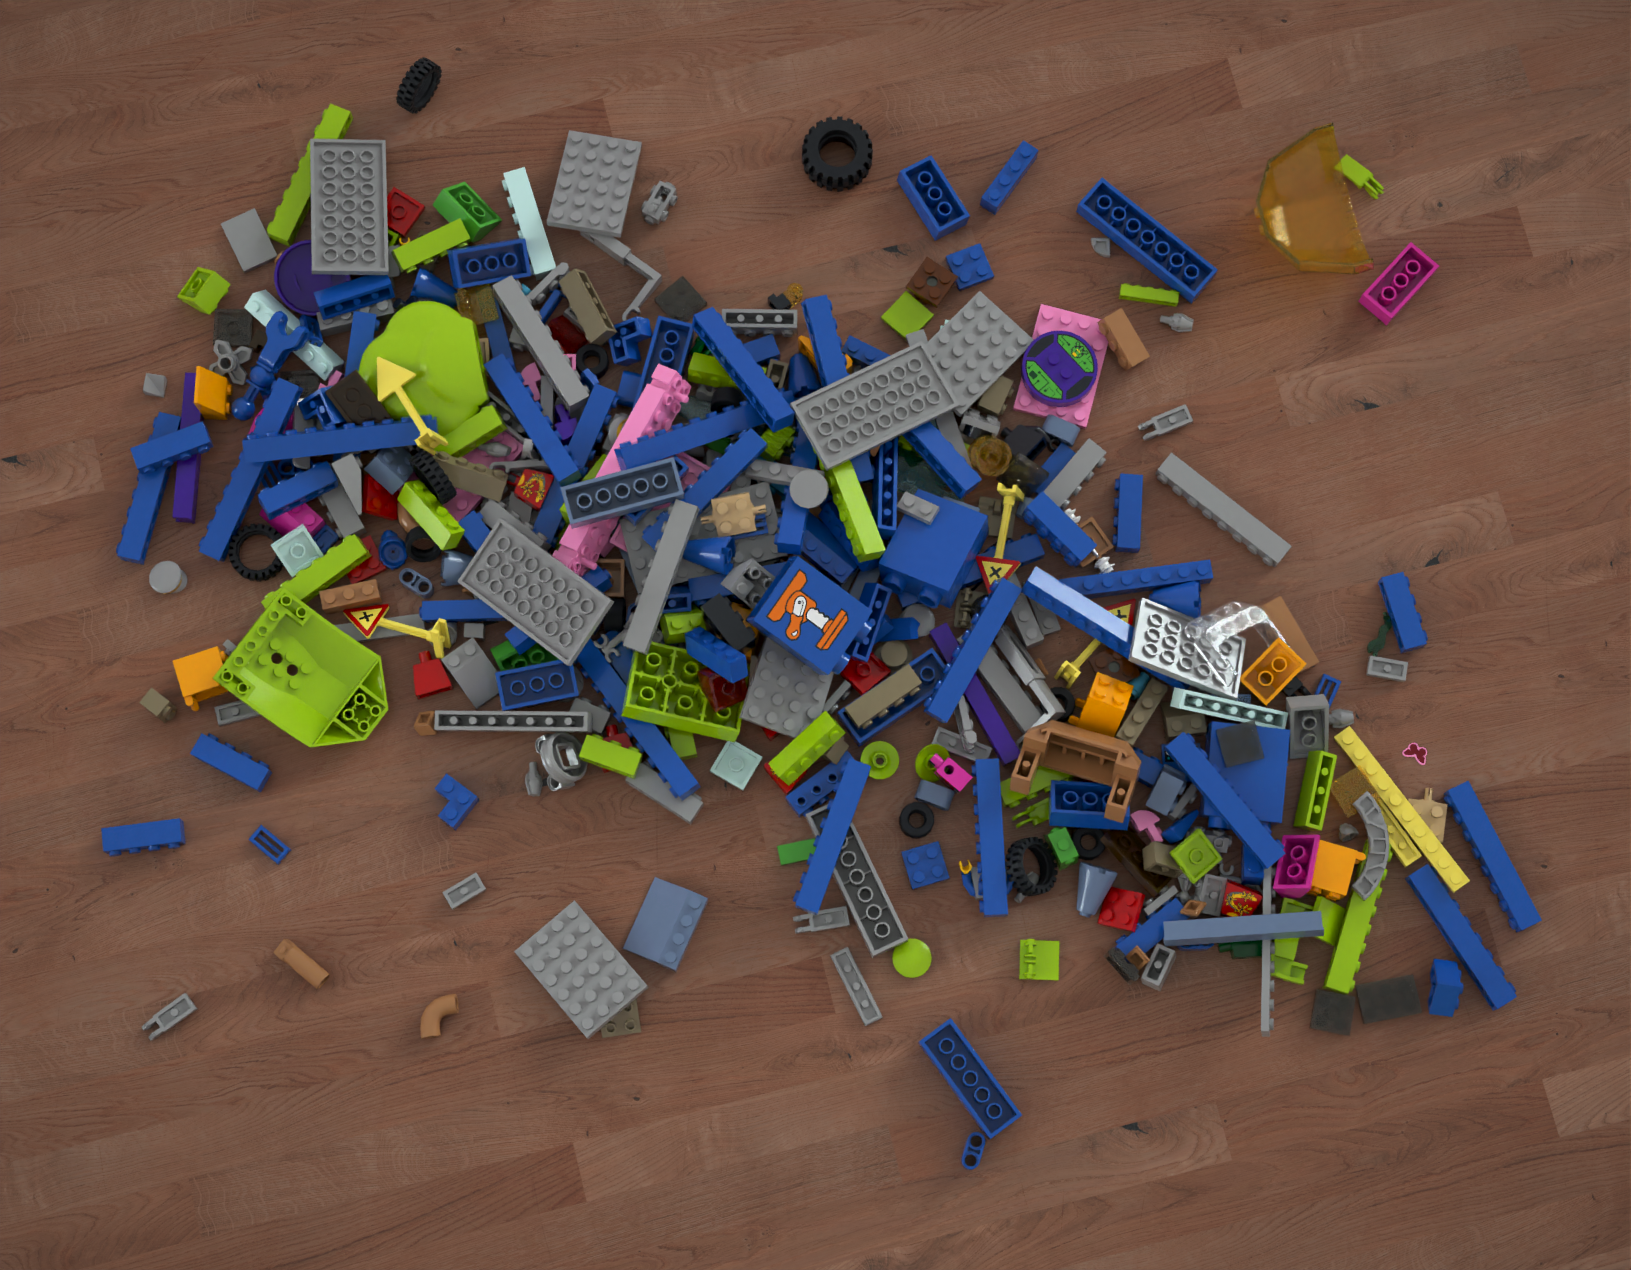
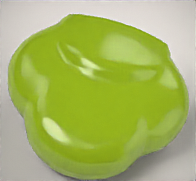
M418 301L406 305L393 315L385 331L367 346L362 355L358 372L377 397V357H381L416 374L402 388L420 416L431 414L432 417H437L438 433L440 436H445L457 429L466 420L478 414L481 407H485L490 402L486 370L483 366L484 360L476 324L472 320L462 317L456 310L445 304L434 301ZM395 392L381 402L395 421H401L402 417L410 416Z

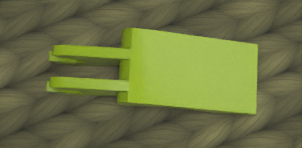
M1347 154L1333 167L1341 175L1351 180L1359 189L1364 187L1372 198L1378 199L1379 197L1376 195L1384 193L1382 191L1384 189L1383 186L1373 178L1374 175Z
M1049 797L1027 807L1026 811L1012 817L1014 821L1027 814L1029 816V819L1018 823L1016 828L1030 822L1036 826L1048 820Z

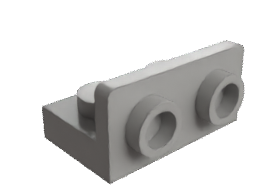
M1205 874L1194 884L1196 888L1191 900L1202 901L1207 904L1201 913L1214 916L1220 915L1227 878Z

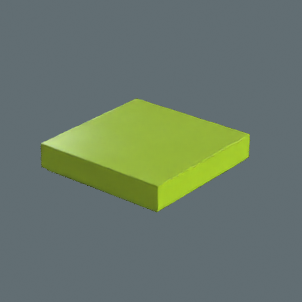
M905 291L881 316V319L906 340V334L922 330L934 317V314L910 293Z
M1199 828L1169 853L1193 884L1223 859Z
M1317 896L1313 911H1321L1324 936H1315V938L1335 946L1346 909L1322 896Z

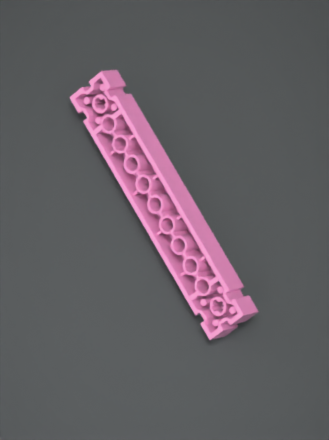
M660 364L657 365L651 376L653 378L650 384L647 383L595 478L621 471L614 449L620 447V443L626 441L634 443L637 442V438L640 436L648 435V437L655 435V431L661 429L668 431L671 428L675 416L681 409L680 402L687 403L689 401L688 395L691 389V385L686 380H683L676 370ZM620 516L574 529L569 524L559 542L561 545L559 550H555L552 556L580 577L586 574L589 568L595 570L599 554L607 544L613 529L617 526Z

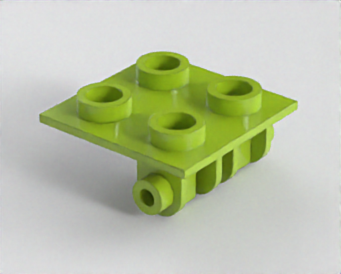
M1020 940L1019 979L1059 981V941Z

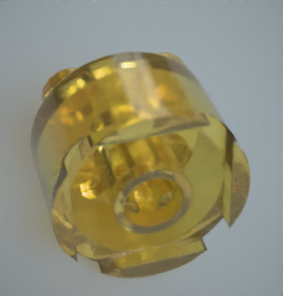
M992 435L977 438L968 448L971 465L974 469L985 475L999 476L1010 466L1009 463L1012 459L1010 447L1006 442Z

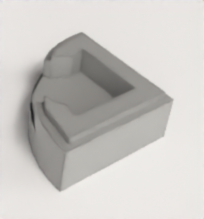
M1091 238V245L1095 252L1103 257L1110 258V238Z

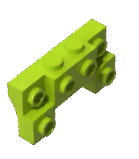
M1284 897L1279 914L1313 911L1314 906ZM1299 938L1272 939L1271 942H1275V954H1271V961H1275V973H1271V976L1303 985L1305 970L1308 968V965L1294 962Z

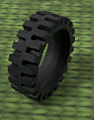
M422 57V59H418L414 66L410 67V71L406 72V77L402 79V84L399 85L400 90L397 91L398 96L396 97L397 104L412 114H416L422 108H425L426 103L430 102L431 96H434V91L437 90V85L440 83L439 79L442 76L441 67L427 58Z
M421 450L409 459L416 476L442 505L457 495L452 482L429 452Z
M254 523L250 524L249 527L247 525L244 526L243 530L239 529L236 536L233 535L232 542L229 543L230 549H228V554L233 568L242 577L250 581L256 580L261 582V580L266 581L270 577H275L277 572L280 573L281 567H284L283 563L276 554L274 561L267 568L251 570L245 567L240 560V547L251 536L264 535L272 539L273 542H276L282 536L268 525L265 526L261 523L256 525Z
M1029 837L1015 841L1008 848L1007 852L1009 854H1006L1005 858L1008 860L1005 862V866L1009 867L1006 870V873L1010 874L1008 879L1010 882H1014L1012 886L1017 888V892L1022 893L1024 896H1036L1049 892L1057 880L1055 875H1058V871L1055 868L1058 866L1053 861L1056 859L1055 855H1051L1053 850L1048 848L1047 842L1043 843L1044 840L1038 839V837ZM1027 848L1034 853L1040 867V877L1036 885L1029 880L1023 866V856Z

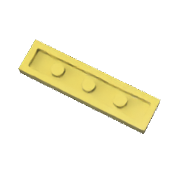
M1374 793L1372 797L1380 807L1385 824L1387 825L1389 844L1392 845L1391 849L1406 868L1421 858L1422 855L1378 794Z

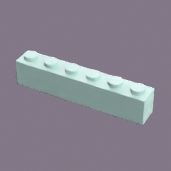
M525 167L503 173L505 180H502L504 191H509L510 197H507L509 207H514L515 213L512 216L515 225L519 224L520 230L517 231L519 238H525L528 258H530L531 276L535 275L536 281L544 279L556 268Z
M266 289L253 293L244 307L265 327L275 312L282 311L288 317L285 327L287 335H290L296 327L300 326L299 319ZM308 340L302 349L293 351L324 381L329 380V377L336 370L340 372L346 363L324 342L321 347H318L316 342L313 345Z
M1174 687L1170 705L1184 710L1278 729H1285L1288 712Z

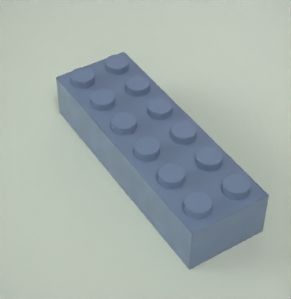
M674 457L560 487L572 529L674 502L676 499H685Z

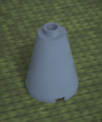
M451 549L443 550L446 555H442L440 577H443L444 582L440 581V585L444 587L460 585L457 581L473 559V556Z
M1080 862L1076 910L1080 911L1079 915L1090 918L1091 915L1097 913L1118 873L1101 866L1092 865L1091 863Z

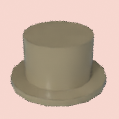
M903 640L883 641L875 651V655L891 670L890 676L912 662L913 659L909 645Z

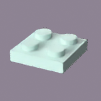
M303 524L271 544V547L291 577H294L298 571L309 567L313 560L324 556Z
M727 741L711 767L710 772L743 791L763 757L736 741L735 743Z

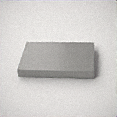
M255 208L221 223L244 273L269 263L278 256Z

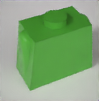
M1055 827L1050 833L1043 835L1049 845L1048 847L1053 850L1052 855L1056 857L1055 862L1059 870H1063L1078 862L1079 854L1066 827Z

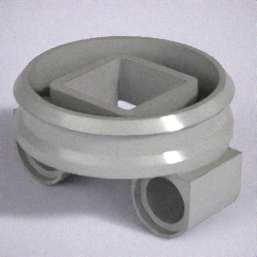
M567 732L545 734L535 742L536 751L541 754L542 763L549 774L547 785L552 791L570 789L575 786V781L585 775L588 763L579 759L583 745L576 737ZM565 749L570 766L563 765L559 751Z

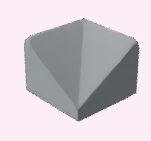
M146 373L143 386L144 394L164 398L167 378L163 375Z
M464 624V637L479 638L485 642L486 628L484 624Z

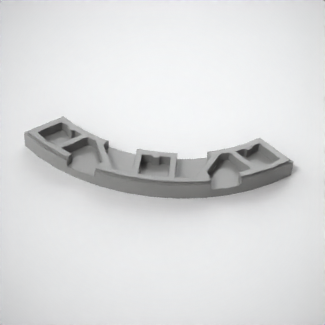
M1368 791L1352 804L1360 814L1368 836V855L1365 866L1360 876L1351 885V888L1364 901L1378 886L1389 856L1387 825L1385 824L1380 807Z

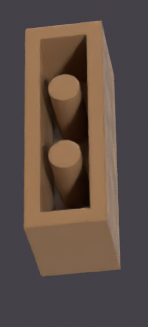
M1122 308L1097 322L1100 332L1105 335L1110 349L1115 352L1119 365L1125 371L1150 357Z
M376 579L319 591L322 609L326 615L341 612L345 609L359 608L382 602L379 583Z

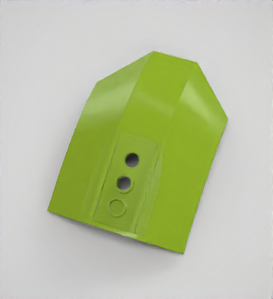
M285 588L279 592L212 678L257 713L310 748L365 741L388 711L381 656L331 624ZM275 653L281 656L282 660L279 664H275L271 660V656ZM289 665L297 667L298 672L296 675L291 676L287 673Z

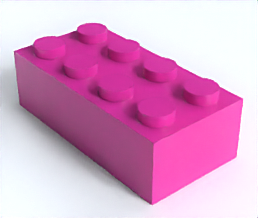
M1410 242L1362 294L1358 302L1387 326L1434 275L1439 265Z

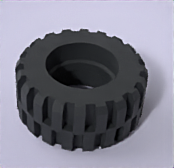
M837 116L835 120H832V117L826 118V122L820 120L816 123V128L812 126L809 129V134H806L804 138V144L802 145L804 171L806 174H809V179L812 182L817 181V186L820 188L826 186L828 191H832V188L837 189V192L843 191V188L846 187L850 190L854 184L859 185L862 182V178H866L869 169H871L872 141L869 139L868 132L866 130L862 131V125L859 123L853 124V120L850 118L846 121L843 120V117ZM842 142L853 149L855 157L849 164L835 167L828 165L821 159L820 150L828 143Z

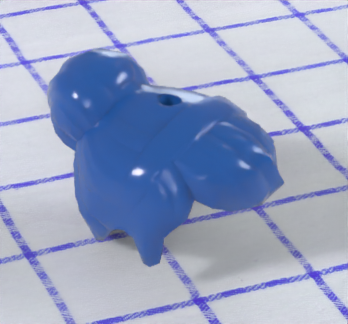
M392 530L384 531L378 548L379 559L387 568L391 570L398 569L405 564V560L409 557L406 553L405 542Z

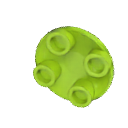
M908 939L907 942L895 947L892 960L895 969L906 978H916L926 973L931 965L932 957L928 946L918 939Z

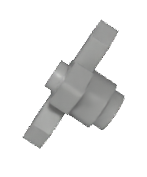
M220 339L216 340L213 351L219 358L217 362L210 365L209 370L221 376L228 373L233 383L245 385L248 373L241 364L252 359L253 348L240 346L233 352L229 342Z

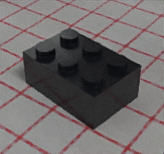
M718 593L701 606V614L722 641L745 655L755 647L756 634L750 626L746 627L744 625V619L738 611L734 612L732 610L730 600Z

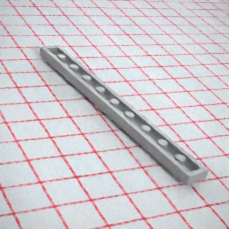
M1273 865L1268 869H1264L1263 915L1276 914V906L1272 904V897L1276 898V891L1272 886V879H1275L1276 867H1273ZM1272 939L1262 940V1037H1270V1030H1274V1018H1270V1011H1274V999H1271V992L1275 990V982L1271 980V973H1275V961H1271V954H1275V942H1271Z

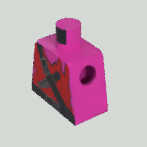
M935 753L928 761L936 768L933 774L950 790L954 791L955 794L959 793L973 778L949 757L943 760ZM945 767L950 769V774L945 773Z

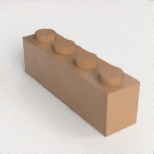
M1281 596L1259 608L1258 617L1262 623L1267 625L1270 638L1276 640L1279 637L1307 663L1296 676L1315 667L1319 663L1318 658Z

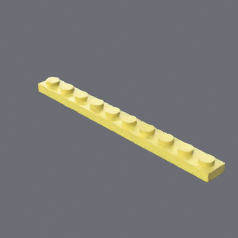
M1349 726L1334 737L1335 741L1372 789L1378 794L1451 891L1455 893L1469 883L1468 877L1353 729Z

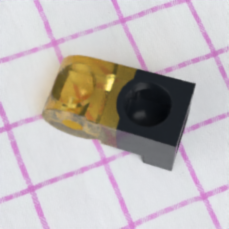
M792 283L778 297L774 293L769 296L768 304L772 309L789 310L802 300L803 288L798 283Z

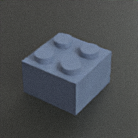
M402 446L381 448L364 470L393 495L414 472L409 462V459L413 456Z
M1164 764L1148 795L1146 806L1166 816L1169 811L1173 812L1178 800L1177 794L1182 795L1186 787L1185 774Z

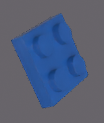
M980 243L945 257L950 271L958 276L955 283L959 291L994 279V274Z
M939 841L901 852L912 890L950 879Z

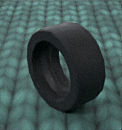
M421 526L411 529L405 539V548L408 556L417 562L423 563L437 559L442 551L435 543L432 548L425 550L414 547L412 544L414 541L422 538L432 540V538Z

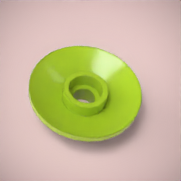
M875 741L864 748L861 754V763L871 766L869 777L878 780L886 779L896 772L899 766V755L891 744L884 741ZM878 758H881L883 760V764L878 765L876 763V760Z
M939 744L927 745L917 755L915 769L918 776L923 780L929 782L939 780L933 774L936 768L930 763L928 764V761L935 753L943 760L948 757L950 758L947 749ZM944 768L945 773H947L949 768Z

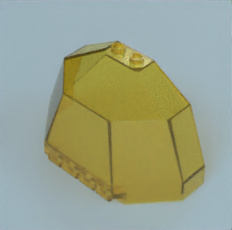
M1333 122L1313 128L1268 160L1256 199L1257 207L1254 208L1256 219L1260 218L1262 225H1259L1261 236H1265L1266 240L1298 271L1359 274L1373 270L1374 261L1373 258H1369L1360 230L1352 231V229L1358 227L1355 212L1347 213L1353 210L1350 195L1342 196L1348 193L1346 181L1342 180L1344 173L1334 134Z

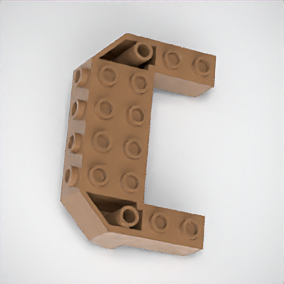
M1051 720L1032 727L1025 733L1023 746L1011 776L1009 790L1028 795L1038 767L1050 768L1111 786L1112 789L1106 804L1104 818L1123 823L1139 777L1141 760L1127 741Z

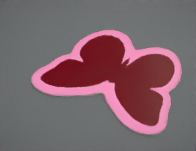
M1411 743L1402 752L1404 756L1415 757L1419 764L1425 765L1426 748L1419 747L1416 743Z

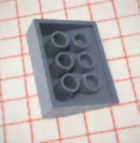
M655 877L623 949L677 972L708 903V898Z

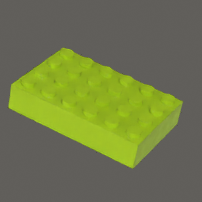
M652 642L647 655L633 651L621 716L735 743L740 733L742 719L739 716L746 697L750 665L747 664V677L731 683L687 654L686 649Z

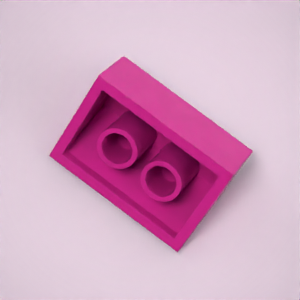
M306 503L272 520L268 519L263 508L259 513L282 536L303 524L313 538L326 524Z
M1283 835L1282 844L1285 847L1283 850L1286 854L1278 860L1273 889L1282 898H1301L1311 890L1320 835Z

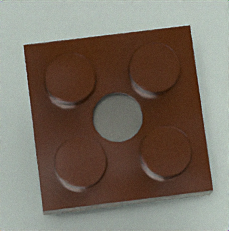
M926 257L906 285V289L914 293L916 299H922L924 304H931L938 308L958 279V276L929 257Z
M1111 648L1087 660L1095 675L1099 672L1126 683L1140 676L1133 662L1128 661L1126 657Z

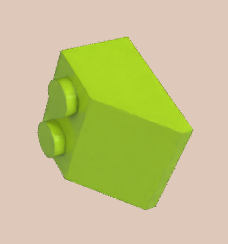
M197 267L177 298L198 311L210 315L216 310L220 299L227 294L231 284L215 271Z
M691 604L692 611L663 613L659 622L665 644L685 642V633L692 631L694 628L702 627L706 630L704 617L695 604Z

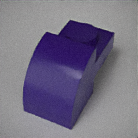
M559 404L555 406L554 415L558 423L554 424V431L557 430L563 440L560 442L562 445L568 446L577 427L576 417L571 419L568 410H565L563 405Z

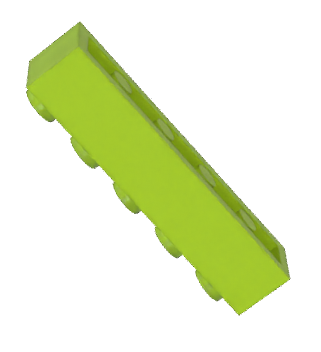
M1124 283L1120 287L1119 299L1177 307L1179 292L1176 290L1168 291L1163 288L1142 287L1141 285L1132 286Z

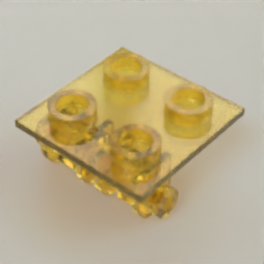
M490 283L468 290L459 288L458 293L454 294L459 314L472 320L476 325L499 319Z
M1360 765L1332 781L1330 791L1347 818L1358 813L1352 804L1366 791L1372 795L1375 801L1381 799Z

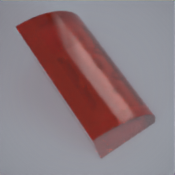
M563 315L551 319L548 323L552 333L551 337L559 342L565 354H576L578 349L588 342L585 335Z

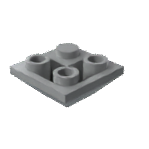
M750 559L732 568L721 582V585L754 609L775 579V576L754 559Z

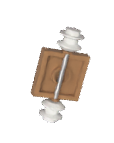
M1069 508L1064 511L1097 544L1096 548L1079 566L1083 569L1096 561L1094 569L1099 568V574L1114 571L1112 567L1115 564H1109L1108 562L1110 557H1102L1112 550L1114 546L1094 518L1090 517L1079 525L1081 516L1076 517L1074 515L1076 509L1071 510Z

